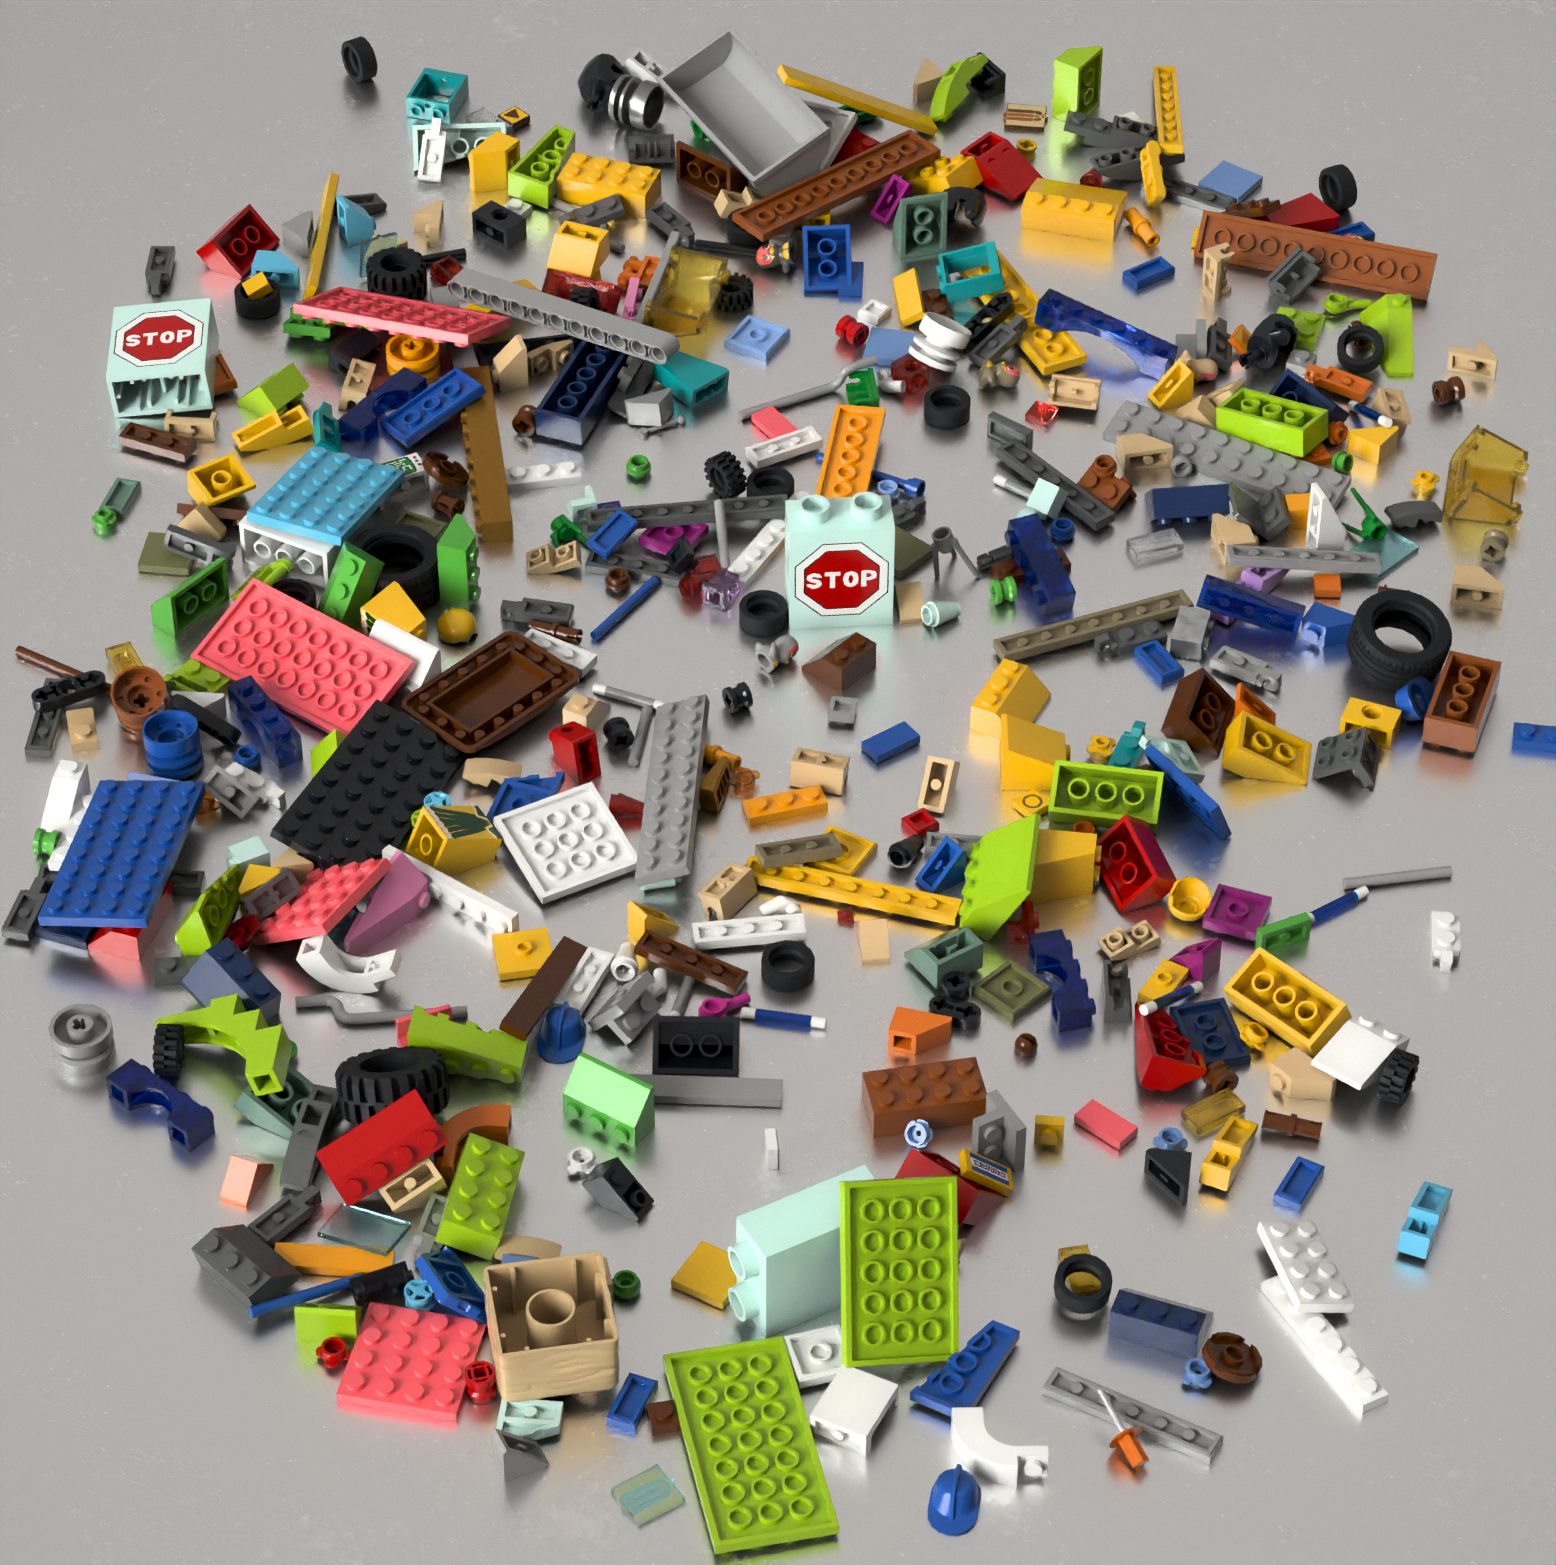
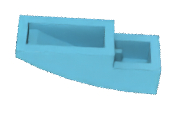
M1424 1181L1410 1207L1409 1216L1401 1229L1397 1251L1423 1259L1427 1258L1441 1226L1453 1189Z

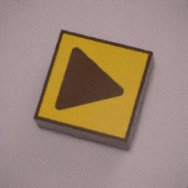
M514 106L498 114V122H505L506 127L514 131L530 122V115Z

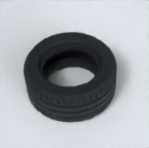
M408 524L379 525L358 535L351 544L384 562L383 567L401 565L415 568L405 573H381L371 599L395 581L402 587L419 611L431 605L440 595L437 558L438 541L424 529Z
M1387 590L1370 596L1359 606L1347 636V651L1356 669L1366 679L1381 687L1399 690L1416 677L1423 676L1432 682L1439 675L1452 644V630L1441 609L1429 599L1411 591ZM1385 627L1404 630L1413 635L1422 644L1424 650L1417 653L1396 651L1385 645L1377 637L1375 630Z

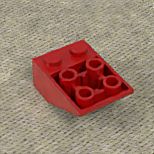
M991 131L960 152L964 157L974 156L983 179L980 185L1013 201L1025 194L1037 178L1043 179L1007 139Z

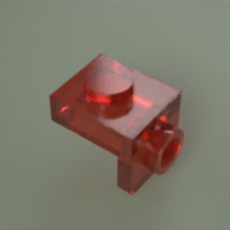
M1023 901L1021 903L1020 921L1007 922V945L1034 944L1035 929H1039V912H1034L1033 901Z

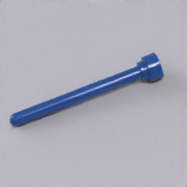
M817 453L815 456L816 461L823 463L824 453ZM873 470L872 480L878 482L892 480L897 483L899 489H903L907 493L908 497L917 498L922 497L926 487L924 480L918 478L904 480Z

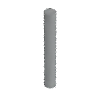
M715 500L714 510L721 572H726L730 567L725 507L723 500Z
M648 705L643 706L628 760V764L631 766L639 764L653 711L652 707Z

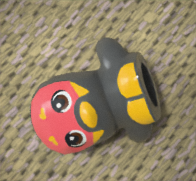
M784 241L782 246L777 244L763 245L757 250L756 261L763 269H772L782 265L783 272L786 274L790 266L797 262L796 250L794 245L788 241Z

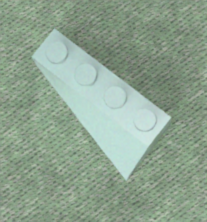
M505 122L443 124L442 131L447 132L444 164L469 157V152L472 149L476 148L496 131L506 134ZM413 125L414 172L419 169L423 134H425V130H431V125Z

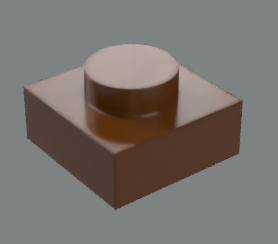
M674 1400L646 1404V1414L652 1436L681 1431Z

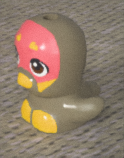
M984 359L978 375L979 385L982 389H985L987 385H994V383L1002 387L1012 388L1018 384L1020 379V373L1016 367L1008 365L1004 361L993 364L988 359Z

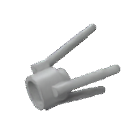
M945 526L934 530L932 533L934 542L930 545L933 554L935 578L940 577L938 552L940 551L943 554L951 552L952 556L956 557L955 549L977 579L980 578V574L960 546L958 539L953 536L951 529Z

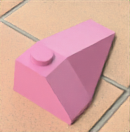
M397 850L391 857L389 862L392 868L382 877L383 880L377 891L371 889L367 896L369 900L366 911L358 913L343 940L345 953L358 957L412 921L423 908L425 909L429 905L431 894L429 893L428 880L402 851Z

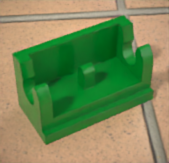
M873 368L849 374V379H860L857 383L846 384L849 405L879 407L880 398Z

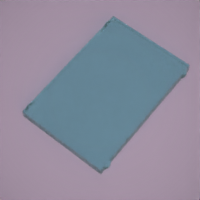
M1387 528V534L1383 539L1374 542L1368 538L1350 551L1379 554L1382 563L1381 574H1367L1373 579L1378 580L1417 552L1419 546Z
M342 1203L319 1229L317 1235L320 1238L387 1257L411 1229V1223L355 1206L348 1207L347 1204Z

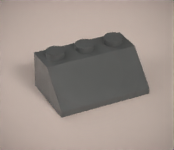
M244 1224L213 1228L191 1248L200 1267L247 1308L279 1298L302 1277V1274Z

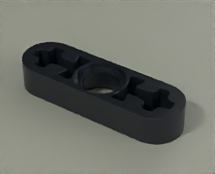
M1005 292L997 294L964 325L972 333L966 347H976L1014 312L1015 303L1011 294ZM985 318H993L990 322L982 323V320Z
M92 670L38 688L31 695L33 708L39 713H48L101 695L107 689L105 675L101 671ZM66 690H75L73 693H63Z
M175 694L168 706L169 710H183L191 713L196 717L200 730L225 745L236 746L242 735L241 731L235 726L183 695Z

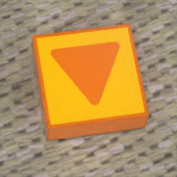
M1241 324L1236 327L1228 342L1241 356L1247 352L1248 340L1252 334Z

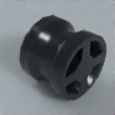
M745 682L738 683L735 688L727 687L722 690L724 704L730 713L737 712L741 707L749 708L753 705L751 691Z
M614 717L604 724L603 733L611 749L622 751L633 744L634 735L625 718Z
M960 971L946 973L942 978L943 989L941 995L968 1002L970 978Z

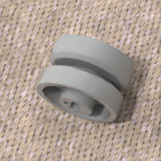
M81 1003L70 1005L58 1011L51 1019L48 1029L54 1064L61 1072L80 1077L95 1075L107 1069L114 1061L116 1048L113 1038L112 1021L110 1015L103 1008L93 1004Z

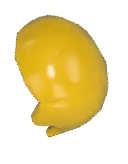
M452 608L444 612L438 619V635L446 643H458L460 641L468 643L473 634L478 635L476 620L473 614L466 609Z
M1184 877L1173 884L1168 897L1169 910L1182 921L1195 922L1206 914L1211 902L1212 893L1207 884L1200 879Z

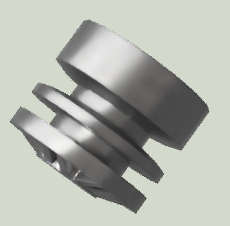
M623 74L616 80L609 97V117L616 122H622L626 125L631 123L636 128L646 131L652 130L661 117L665 101V91L658 83L648 80L642 81L638 77Z

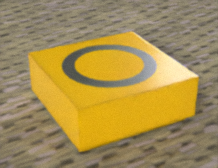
M1032 789L1014 799L1013 807L1025 817L1035 813L1043 815L1048 812L1049 800L1035 789Z

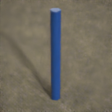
M654 576L651 577L590 633L591 638L598 641L659 585V580Z
M362 1273L249 1306V1315L251 1318H255L350 1289L348 1279L360 1276Z

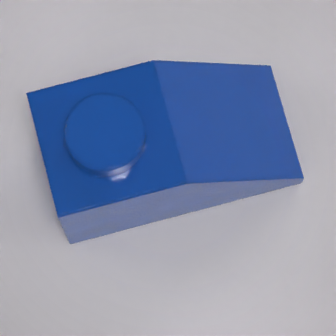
M1314 602L1302 619L1300 639L1321 647L1347 643V636L1355 615Z

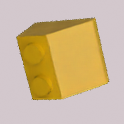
M232 453L187 471L188 492L198 505L203 502L206 506L212 507L256 488L255 482Z

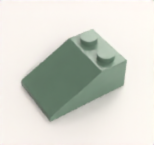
M947 191L902 198L900 200L893 223V245L901 260L946 252Z
M289 1064L283 1091L256 1097L249 1084L233 1107L255 1125L290 1140L304 1098L308 1099L314 1084ZM338 1107V1109H337V1112H336V1114H335V1117H334L333 1121H334V1120L337 1118V1116L340 1114V1112H339V1107Z

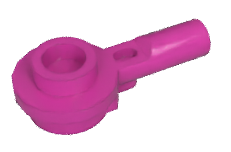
M745 992L733 998L721 999L717 997L706 999L699 1007L698 1016L726 1017L728 1011L750 1003V995Z

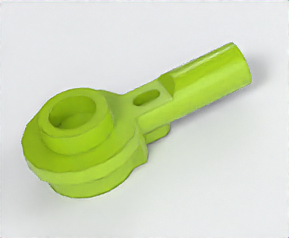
M1338 293L1329 294L1323 302L1325 310L1334 315L1343 313L1346 309H1366L1371 305V299H1354Z

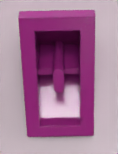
M893 174L870 215L887 225L892 224L900 200L912 197V184Z
M1215 938L1186 946L1170 958L1169 961L1188 968V977L1203 984L1220 969L1222 941L1220 938Z

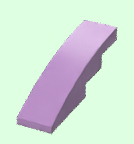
M1247 567L1243 569L1241 579L1227 586L1224 596L1208 606V610H1211V616L1227 625L1266 596L1290 569Z

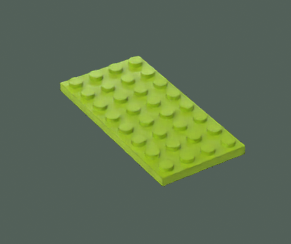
M783 1336L664 1354L663 1365L676 1406L714 1553L720 1554L839 1534L838 1519Z

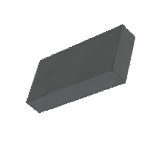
M994 411L988 415L987 435L1003 443L1016 439L1032 450V429Z

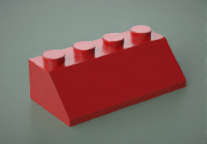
M414 1088L315 1152L347 1206L351 1207L448 1144L449 1141L420 1094Z

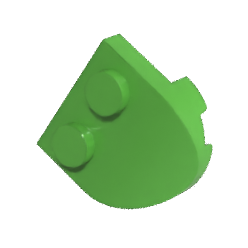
M294 307L290 308V318L283 323V333H290V336L294 338H303L307 335L314 336L315 340L325 341L337 332V325L323 324V318L304 319L301 314L293 313Z

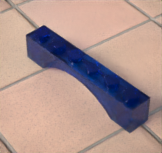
M1049 288L1038 301L1034 320L1035 324L1055 333L1061 331H1081L1101 337L1123 351L1142 373L1155 379L1161 380L1175 363L1178 346L1063 295L1058 291Z

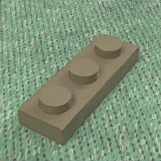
M834 833L757 844L755 845V856L763 869H775L781 866L801 865L806 862L826 861L831 858L842 857V846Z

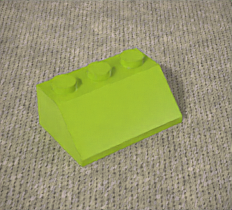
M1092 46L1067 49L1055 59L1053 65L1055 77L1052 84L1054 96L1051 104L1053 107V118L1065 122L1068 110L1081 112L1088 116L1100 105L1103 47Z

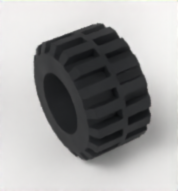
M390 247L388 249H381L380 252H375L372 254V257L368 258L366 274L369 292L418 300V298L424 296V293L427 291V270L425 258L422 257L421 253L415 252L411 248Z

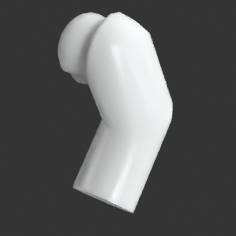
M888 369L878 370L877 383L883 392L904 393L906 391V382L904 380L894 381Z
M779 895L759 906L763 916H771L777 912L782 914L802 913L800 904L796 900L783 895Z
M657 968L653 971L655 979L646 988L655 999L667 991V971L663 968Z

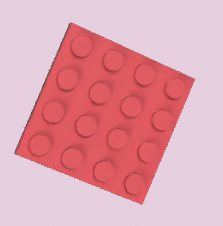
M371 858L361 863L351 862L345 866L339 867L334 865L329 869L321 870L317 868L311 871L306 877L307 880L300 885L303 891L274 911L275 913L270 918L260 923L256 934L252 938L256 946L328 934L392 868V865L387 858L377 860Z
M370 1302L336 1393L337 1402L457 1422L467 1392L465 1369L469 1364L478 1360L488 1331L487 1324H480L470 1318Z

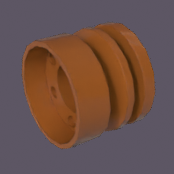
M147 666L127 668L116 676L111 685L110 696L120 724L127 731L142 735L143 723L150 716L169 710L168 706L171 700L164 679L152 668Z

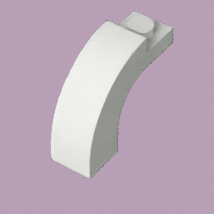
M325 934L302 940L296 960L311 977L320 983L339 991L364 994L379 991L383 980L396 977L402 955L397 949L372 957L352 956L340 950L329 936Z
M983 1407L952 1408V1444L958 1458L970 1471L986 1480L1004 1485H1017V1476L1048 1475V1445L1012 1446L1000 1443L989 1435L984 1426Z

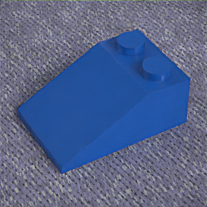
M850 224L803 226L804 293L838 291L840 261H846L847 284L844 285H852Z

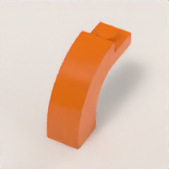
M490 1104L472 1107L454 1115L442 1125L441 1128L446 1134L449 1143L434 1152V1161L437 1164L436 1169L443 1177L447 1186H451L460 1153L469 1133L509 1146L512 1130L511 1105Z

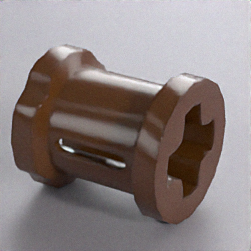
M439 490L432 499L431 508L436 512L441 511L447 514L450 519H453L456 513L463 514L465 504L464 500L460 498L455 499L449 496L446 491Z

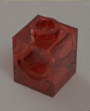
M907 353L891 363V377L894 381L904 380L906 382L905 392L912 396L929 385V365Z

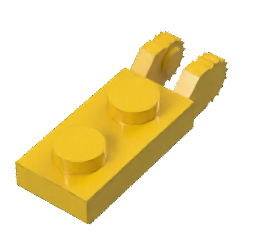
M1150 140L1146 148L1140 151L1139 156H1141V172L1147 206L1156 208L1166 197V186L1163 183V168L1159 160V155L1161 154L1158 142Z

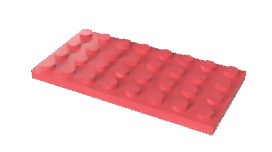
M341 286L294 303L293 313L301 314L304 319L323 318L326 323L345 322V325L348 327L367 326V330L370 331L389 330V334L392 335L411 334V338L414 339L433 338V342H455L454 345L458 347H468L473 342H480V339L490 338L492 334L502 333V330L512 325V317Z
M252 578L190 656L192 659L230 678L232 683L330 734L336 728L345 735L351 732L376 699L387 704L416 667L412 659L255 578Z

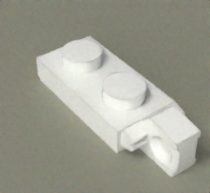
M432 118L431 130H425V134H423L417 180L420 182L439 184L442 182L447 132L442 131L443 121L441 118Z
M233 762L225 769L226 772L259 797L255 803L259 806L266 802L279 810L286 805L285 791L280 789V786L237 762Z
M1431 911V958L1440 959V973L1451 974L1453 960L1460 959L1459 912Z

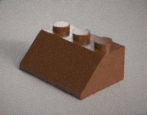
M681 141L676 142L678 182L715 200L721 189L742 194L745 187H748V179L737 168Z
M1201 668L1179 680L1161 731L1166 738L1186 741L1193 752L1216 756L1220 752L1226 735V729L1233 716L1235 700L1204 668Z

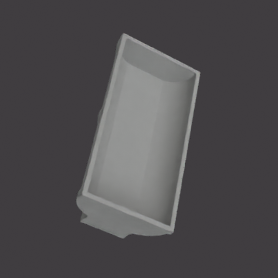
M731 26L656 78L660 87L671 96L759 192L773 194L822 171L819 164L826 156L830 147V129L788 85L782 82L781 78Z

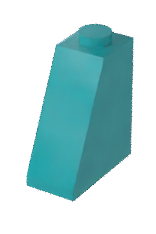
M677 351L665 364L653 363L652 377L665 388L670 387L673 395L690 409H693L728 389L730 371L725 367Z

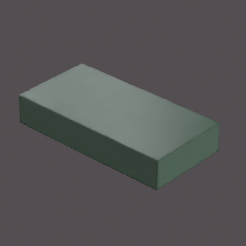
M116 478L99 509L108 508L116 513L118 519H124L141 490V482Z

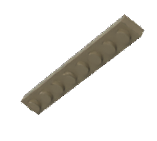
M1180 589L994 639L993 648L1001 660L1005 658L1015 661L1093 640L1095 636L1108 631L1156 619L1158 622L1177 617L1180 605L1194 607V604L1184 590Z

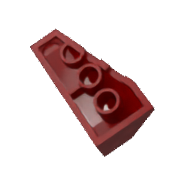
M1136 1001V1069L1140 1084L1151 1091L1162 1090L1169 1092L1205 1075L1207 1069L1202 1055L1199 1051H1192L1188 1047L1190 1040L1176 1032L1178 1026L1163 1008L1157 1007L1155 1012L1143 1016L1139 1011V1007L1145 1003Z

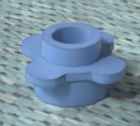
M1167 1127L1160 1131L1159 1137L1153 1138V1145L1163 1150L1178 1151L1187 1148L1188 1141L1182 1138L1183 1135L1180 1130L1174 1127Z
M1193 1358L1185 1363L1186 1373L1182 1375V1382L1184 1384H1192L1202 1388H1208L1212 1385L1210 1377L1213 1372L1207 1367L1203 1358Z

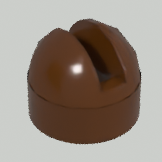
M1029 1033L1019 1035L1015 1041V1054L1025 1059L1034 1057L1037 1054L1038 1046L1036 1038Z

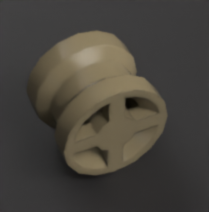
M1498 529L1487 531L1480 546L1481 556L1491 562L1503 559L1509 543L1508 536Z

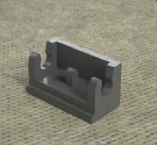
M1298 246L1266 278L1270 292L1290 305L1322 273L1321 269L1314 265L1317 260Z
M283 867L279 870L280 873L247 897L243 896L239 899V902L247 908V915H255L261 922L303 891L288 867Z
M1103 960L1101 982L1104 1022H1132L1130 978H1128V965L1125 962L1121 965V971L1114 972L1112 971L1111 960Z

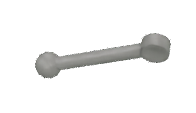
M679 415L677 419L664 423L662 427L640 428L638 434L641 438H645L649 433L675 424L683 425L686 422V417Z

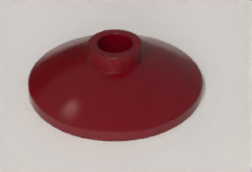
M247 915L234 921L228 926L222 940L228 937L242 952L245 951L252 944L251 939L259 928L260 920L255 915Z

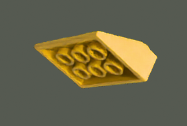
M1037 178L1027 190L1022 204L1021 228L1114 242L1128 198V192Z

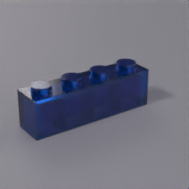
M1038 513L1009 520L1007 531L1004 533L1005 541L1008 546L1012 547L1017 566H1021L1024 572L1025 583L1033 591L1036 606H1040L1044 615L1073 608L1076 591Z
M1208 574L1205 577L1196 604L1197 607L1295 639L1306 609L1304 605Z

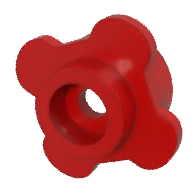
M329 1337L316 1349V1356L321 1357L325 1361L326 1367L335 1368L343 1360H349L352 1350L346 1349L343 1339Z

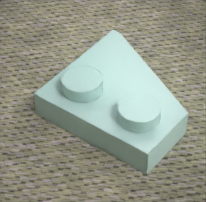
M1142 735L1138 744L1143 749L1152 744L1194 783H1202L1206 775L1186 741Z
M502 1399L496 1429L533 1441L560 1434L564 1402L536 1399L506 1402Z

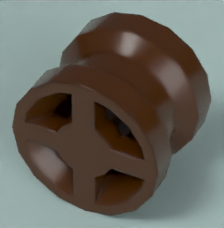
M524 405L519 409L518 414L512 421V427L518 434L531 436L535 432L536 407Z
M1222 1060L1211 1063L1206 1068L1205 1075L1202 1076L1203 1082L1208 1086H1212V1091L1218 1097L1230 1094L1239 1082L1235 1072L1229 1071L1228 1065Z

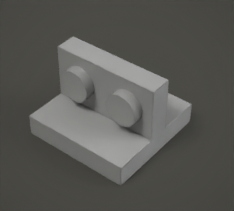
M646 970L619 987L588 1024L594 1031L607 1024L626 1045L632 1042L662 1007L646 989L655 978Z
M997 1089L986 1093L985 1114L973 1119L971 1151L992 1161L1003 1157L1015 1172L1024 1168L1027 1127Z

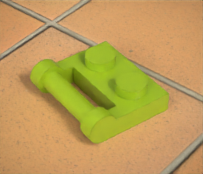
M281 558L259 567L230 598L234 602L252 578L272 587L283 575H287L293 569L292 563L286 558Z
M192 658L171 675L166 674L163 677L168 692L225 693L232 687V680Z

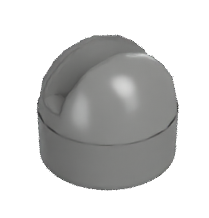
M1178 455L1171 461V469L1175 476L1185 477L1191 473V462L1184 455Z

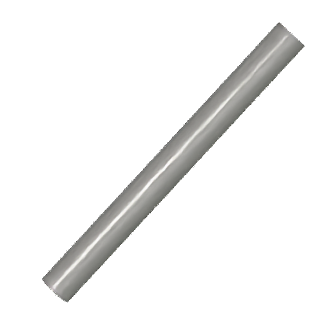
M1451 866L1343 878V888L1353 889L1362 886L1369 887L1452 877L1453 873Z

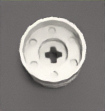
M925 312L919 329L927 336L915 335L913 338L915 343L910 345L908 351L912 356L932 368L954 372L957 368V363L954 361H960L961 355L953 348L965 349L972 333L968 328L948 317L934 312Z

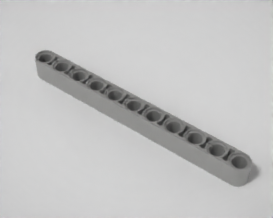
M463 268L447 284L449 293L459 300L656 364H665L680 348L678 339L671 333L469 268Z

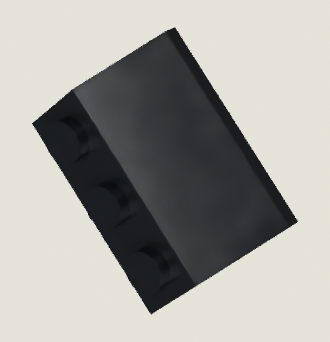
M653 1016V1074L739 1075L740 1017Z

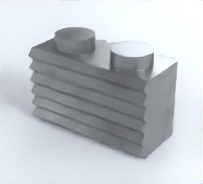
M1180 605L1171 635L1170 654L1172 657L1176 656L1178 658L1180 656L1182 659L1185 657L1186 659L1191 658L1192 660L1196 659L1199 661L1203 651L1208 652L1210 636L1207 635H1213L1215 620L1211 619V610Z

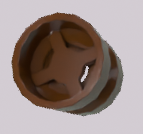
M1455 376L1449 378L1448 381H1435L1432 384V395L1435 402L1441 406L1448 404L1451 400L1455 402L1463 400L1465 398V387L1462 379Z

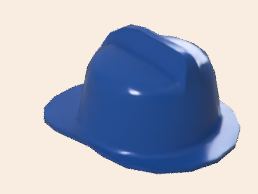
M1419 676L1407 682L1405 686L1395 693V709L1402 710L1401 716L1407 722L1424 721L1435 691L1431 682L1427 678Z
M564 1001L563 1006L554 1007L547 1012L537 1039V1051L540 1057L554 1064H564L575 1059L582 1049L586 1034L585 1022L578 1011L570 1007L567 1001Z
M957 1464L955 1469H949L941 1473L931 1490L928 1520L933 1528L946 1535H960L967 1532L974 1526L978 1517L982 1496L981 1488L972 1474L963 1470L961 1464Z

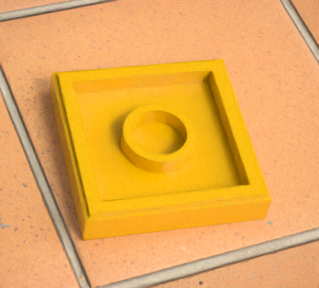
M829 825L822 834L834 833L842 846V857L831 858L826 861L806 862L804 865L818 870L856 877L877 852L878 843Z
M704 1241L700 1242L671 1279V1287L722 1310L729 1302L728 1289L737 1285V1276L730 1265L728 1252Z

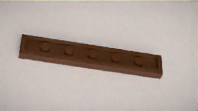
M563 936L501 1021L499 1029L521 1041H525L560 993L588 947Z

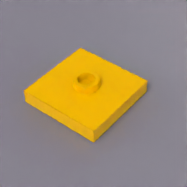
M547 928L492 935V944L500 981L535 976L552 953Z

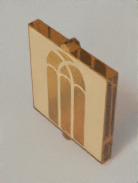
M1007 103L1006 113L1003 114L1005 119L1004 129L1044 131L1045 122L1048 121V116H1046L1047 106Z

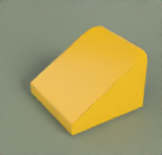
M262 271L242 283L251 300H259L274 291Z

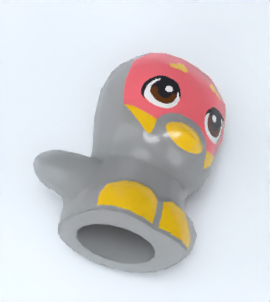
M783 635L777 638L771 645H763L757 642L755 645V657L759 665L769 673L778 664H788L789 660L797 654L799 645L796 639L790 635Z

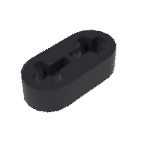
M943 995L935 996L929 1001V1013L952 1017V1027L971 1031L977 1029L981 1024V1009L974 1003Z

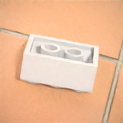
M380 618L375 621L368 637L412 659L416 665L396 691L397 693L406 697L442 673L439 648Z

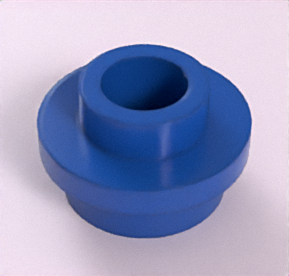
M1057 518L1050 526V534L1058 540L1065 541L1075 535V526L1068 518Z
M244 745L237 749L234 755V762L252 769L260 764L261 755L254 746Z

